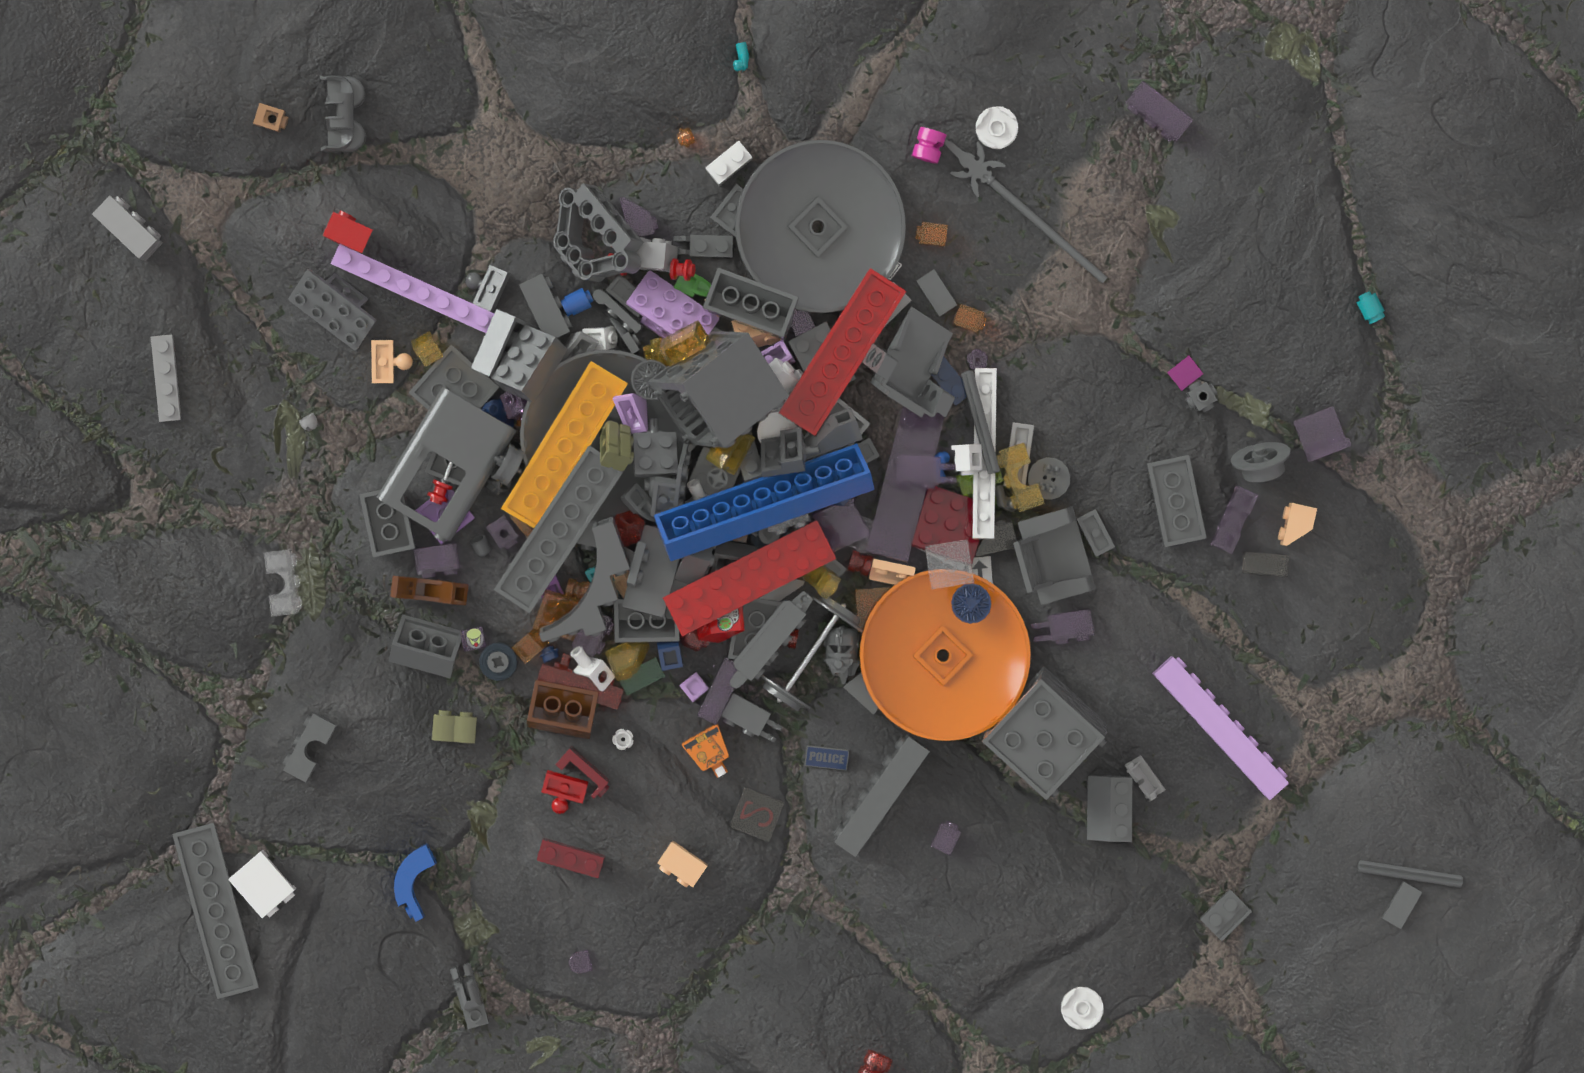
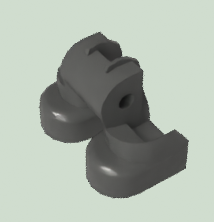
M339 75L320 76V80L327 81L328 96L325 105H337V116L325 117L328 130V146L321 147V152H356L366 142L365 129L354 120V109L361 106L365 100V87L355 77Z

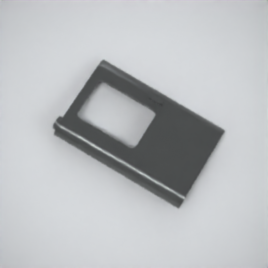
M442 387L377 495V498L435 533L434 537L444 543L446 540L451 541L494 470L497 462L494 460L495 456L500 457V455H503L517 430ZM430 451L442 456L466 472L463 480L436 522L401 502V497Z

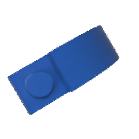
M428 843L417 848L404 859L398 868L394 882V893L398 906L407 903L408 906L405 907L410 919L414 918L415 922L425 916L414 894L415 878L421 871L437 863Z

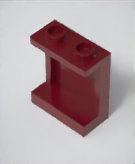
M571 746L555 765L562 770L571 761L598 785L591 797L594 799L598 795L601 798L610 787L607 785L609 779Z

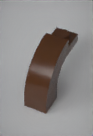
M393 576L390 597L466 605L469 584L417 577Z

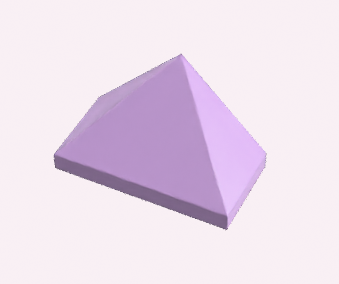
M634 393L613 397L622 423L630 426L631 434L646 432L648 430L646 399Z

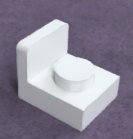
M615 326L582 329L583 333L599 341L594 350H608L617 347L618 336Z

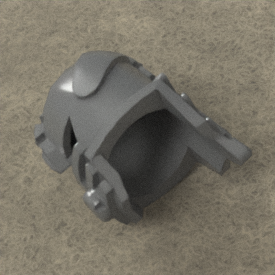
M840 626L831 629L824 639V647L826 649L823 662L828 664L832 675L839 676L841 683L846 684L847 677L855 675L860 664V657L858 656L859 634L855 629Z

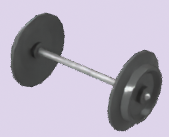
M826 595L821 599L813 596L812 598L835 615L786 687L783 688L765 675H761V678L765 681L762 687L777 697L778 703L783 701L798 712L802 707L810 710L812 708L790 693L789 690L838 618L840 617L863 633L862 628L858 625L861 619L847 610L845 603L840 605Z

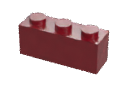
M543 838L537 861L599 878L605 855Z

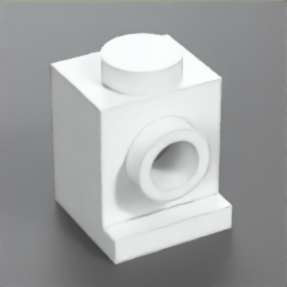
M981 444L951 446L952 450H955L956 471H961V475H974L975 470H983Z

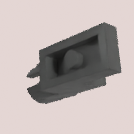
M466 963L463 966L466 977H461L458 966L450 968L468 1029L489 1024L478 981L476 982L471 963Z

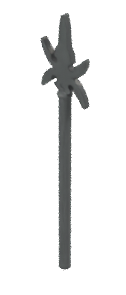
M945 139L944 143L959 158L960 164L964 168L969 169L968 173L952 171L950 172L951 175L959 178L972 177L971 186L977 197H979V184L976 182V179L980 178L981 183L986 182L987 185L996 190L1097 280L1103 283L1108 278L992 176V171L987 170L988 166L995 168L1005 167L1006 165L998 161L984 162V149L979 141L976 143L977 155L980 157L977 161L973 154L964 152L954 143Z

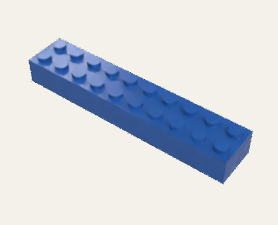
M858 444L806 461V471L760 477L655 514L656 525L670 561L875 490L871 472Z

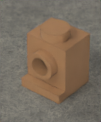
M259 103L253 124L280 133L281 128H286L288 117L285 116L286 112L284 110ZM272 115L277 118L274 123L269 122V118Z

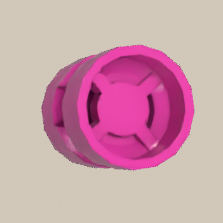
M920 127L917 136L919 143L915 144L912 157L938 164L941 156L939 148L944 146L947 135L933 129Z

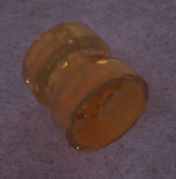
M569 578L564 598L570 600L575 598L580 601L586 593L590 582H577L576 579Z

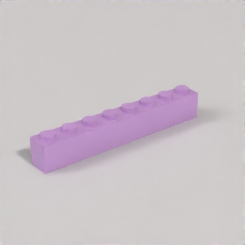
M339 244L331 264L481 332H487L491 319L494 316V313L343 245Z
M1172 656L1169 657L1152 674L1268 800H1271L1288 784V781L1285 779L1288 777L1287 774L1280 767L1276 769L1271 764L1273 759L1265 751L1261 753L1256 748L1259 744L1252 736L1247 738L1243 734V726L1237 720L1232 722L1228 717L1230 712L1222 704L1218 706L1213 701L1216 697L1208 689L1203 690L1198 685L1201 681L1193 672L1190 675L1184 669L1186 664L1179 657L1176 659Z

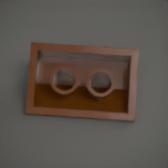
M535 680L527 718V727L590 739L599 692Z

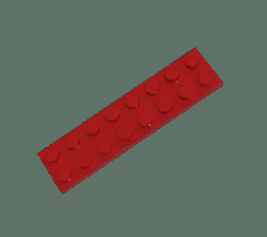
M870 268L778 414L815 436L906 291Z
M816 520L663 597L681 635L684 636L835 560L836 557Z

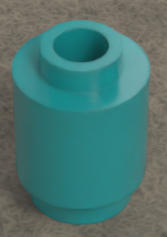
M1368 291L1358 296L1360 300L1356 303L1365 321L1368 320L1369 324H1372L1385 317L1383 313L1385 310L1376 293L1371 294Z

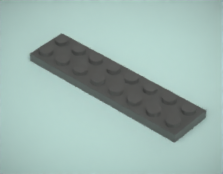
M589 445L494 590L528 613H531L624 471L615 470L613 467L601 466L600 452Z
M215 822L173 833V839L217 999L259 988L258 978L232 883L228 880L230 876Z

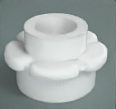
M619 729L615 732L616 734L613 736L612 741L618 749L625 750L632 746L633 734L629 730Z

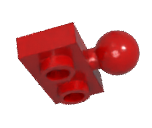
M547 770L541 792L557 796L553 800L551 807L555 813L563 814L568 810L567 800L583 804L589 781Z

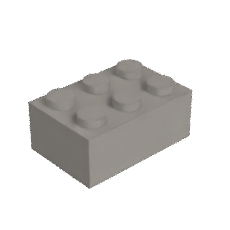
M109 195L92 215L135 256L146 261L162 245L163 242L159 239L161 235L153 227H146L144 225L146 220L137 212H130L128 210L130 205L118 196L115 198Z

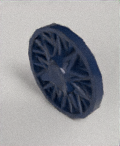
M973 583L965 584L959 587L952 596V611L962 622L969 624L978 623L989 614L991 598L987 590L982 586Z

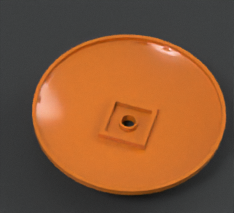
M935 569L920 572L900 581L880 598L865 623L861 636L859 657L866 689L878 709L891 722L901 729L922 738L951 741L969 738L990 729L1000 722L1015 706L1028 678L1031 652L1024 621L1013 602L1004 592L978 575L955 569ZM973 583L987 590L991 598V608L985 619L978 623L969 624L962 622L955 616L952 611L951 600L959 587ZM941 649L948 652V659L945 662H941L937 658V653Z

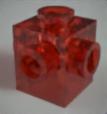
M630 510L616 514L614 520L624 547L636 544L638 541L640 542L645 521Z

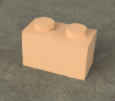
M673 840L658 861V864L661 865L659 867L661 871L667 875L673 873L678 877L677 881L685 887H688V885L694 887L708 866L707 863Z

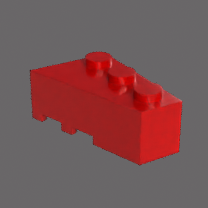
M340 210L339 214L332 213L323 236L349 249L363 253L373 230L355 222L356 218Z

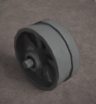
M509 444L503 455H500V457L495 456L494 460L497 462L491 476L492 479L498 480L506 486L516 473L521 474L522 470L519 467L524 451L518 450L515 446Z

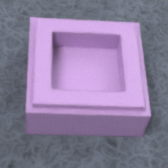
M697 672L679 685L692 702L710 689Z

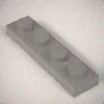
M173 335L151 336L159 422L182 420Z

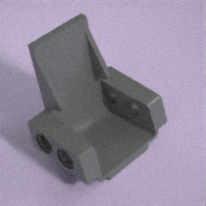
M911 306L887 352L872 344L862 363L875 372L870 383L920 417L924 413L934 417L937 412L946 417L955 397L929 380L931 374L936 375L938 373L945 350L953 333Z
M1073 506L1018 522L1022 539L1013 544L1027 593L1037 590L1040 603L1043 605L1096 589Z

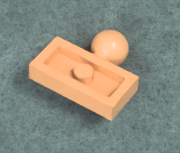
M371 340L372 383H394V366L401 370H408L413 364L412 357L407 353H401L394 357V340Z

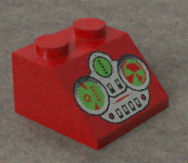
M743 606L698 628V640L720 643L745 631Z

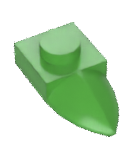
M696 274L694 277H691L690 281H685L683 276H679L674 285L675 289L690 297H693L694 294L707 297L711 287L707 280Z

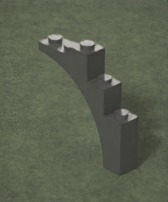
M613 516L594 522L592 525L597 548V563L594 576L586 593L570 612L559 620L540 628L539 635L542 642L547 640L548 642H554L565 634L569 636L575 635L580 632V629H583L585 636L591 635L592 637L601 635L606 630L607 623L600 605L604 607L610 606L615 603V600H618V591L612 575L620 576L627 573V570L630 569V561Z

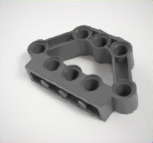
M583 183L579 189L564 188L559 194L560 211L557 233L554 236L553 244L561 255V260L573 269L572 273L582 280L601 282L605 277L621 273H636L641 267V258L637 251L644 242L598 187ZM584 218L591 221V228L594 232L601 233L604 244L616 251L614 255L594 259L593 251L582 245L581 237Z

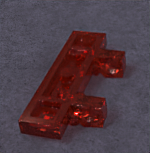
M563 653L561 662H555L554 667L542 663L537 680L599 692L597 704L618 710L624 689L613 686L614 680L604 691H600L590 678L572 673L573 670L568 668L572 656ZM602 671L601 678H598L600 683H603L607 678L605 671Z

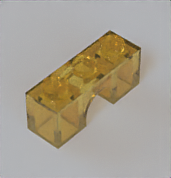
M1020 443L999 450V455L996 457L999 467H1004L1006 476H1003L1006 488H1011L1013 496L1010 497L1013 508H1018V511L1021 512L1045 504L1038 483L1026 486L1018 480V470L1023 465L1031 463L1025 444Z

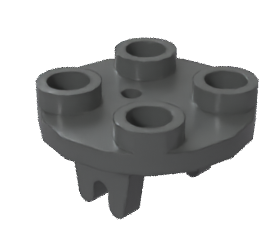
M1046 457L1037 460L1028 472L1029 488L1036 496L1042 499H1056L1062 496L1070 485L1069 470L1062 461L1056 458Z

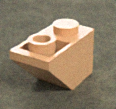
M1289 503V507L1285 506L1283 512V519H1286L1284 528H1280L1278 540H1281L1280 545L1287 546L1311 531L1317 508Z

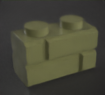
M610 420L605 423L600 432L601 466L613 467L615 470L624 471L627 465L632 463L634 452H631V447L634 439L631 436L630 426L618 425L617 422Z

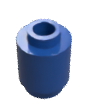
M581 288L564 296L565 299L561 300V304L567 316L571 314L574 316L591 308V302L594 300L589 290L584 291Z

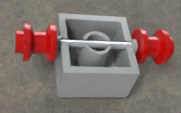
M640 237L644 243L637 251L641 258L639 270L669 272L672 280H676L678 276H683L685 281H690L691 277H694L695 264H692L690 259H686L685 263H679L677 259L678 247L671 245L672 241L653 238L651 242L649 239ZM621 273V276L627 275V273Z

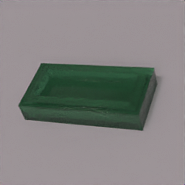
M655 657L619 675L618 679L628 696L665 677V674Z

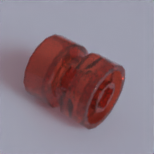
M868 1049L863 1059L865 1065L860 1066L858 1073L888 1072L893 1060Z

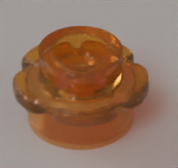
M689 127L679 129L680 133L677 134V139L681 146L685 145L688 148L691 144L695 143L693 133Z

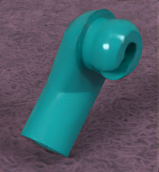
M746 42L736 44L739 60L733 62V67L737 72L741 70L743 72L748 68L749 53Z

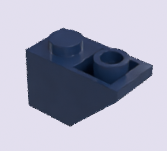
M679 641L657 642L662 671L683 667Z

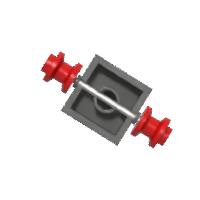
M432 452L425 472L441 479L440 481L433 479L432 482L435 484L434 491L427 494L431 497L430 501L442 505L443 502L447 503L448 499L445 495L447 490H453V486L446 483L451 482L460 485L466 474L465 470L435 452Z

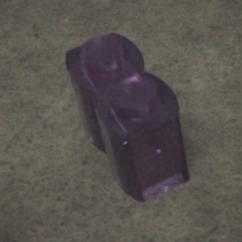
M457 543L414 549L417 575L423 574V578L435 577V572L444 571V575L457 573L456 569L461 568Z

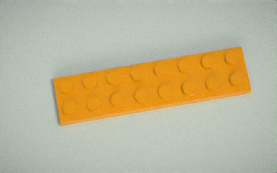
M590 361L501 509L535 528L587 447L592 444L615 406L613 397L620 396L628 383Z

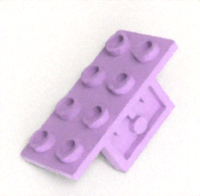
M650 270L626 302V305L643 316L640 321L641 324L673 346H676L680 341L687 347L692 348L706 337L719 321L718 316L705 311L702 305L675 289L674 286Z

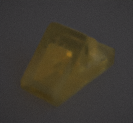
M430 331L411 341L417 357L419 356L424 366H428L443 357Z

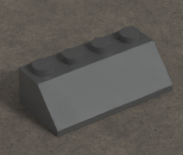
M718 268L703 309L712 314L786 340L799 297Z

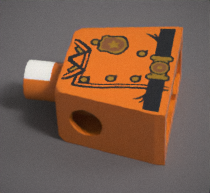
M718 724L682 743L683 748L702 771L711 767L717 778L728 772L722 761L729 757V753Z

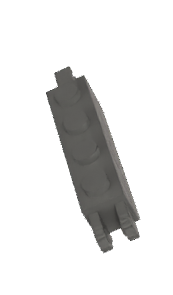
M802 591L792 601L787 600L780 604L734 660V667L737 671L730 680L732 687L737 689L747 679L752 681L753 678L757 680L765 672V669L762 667L767 661L772 663L779 655L777 649L781 645L785 647L793 638L790 635L795 628L799 630L807 621L804 618L806 616L805 612L813 600L810 595Z

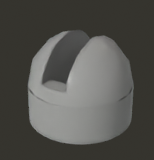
M311 413L300 419L299 423L304 430L312 431L316 429L318 421L314 413Z

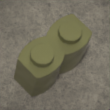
M439 710L438 714H434L432 740L475 743L477 717H474L472 712H460V715H451L452 711Z

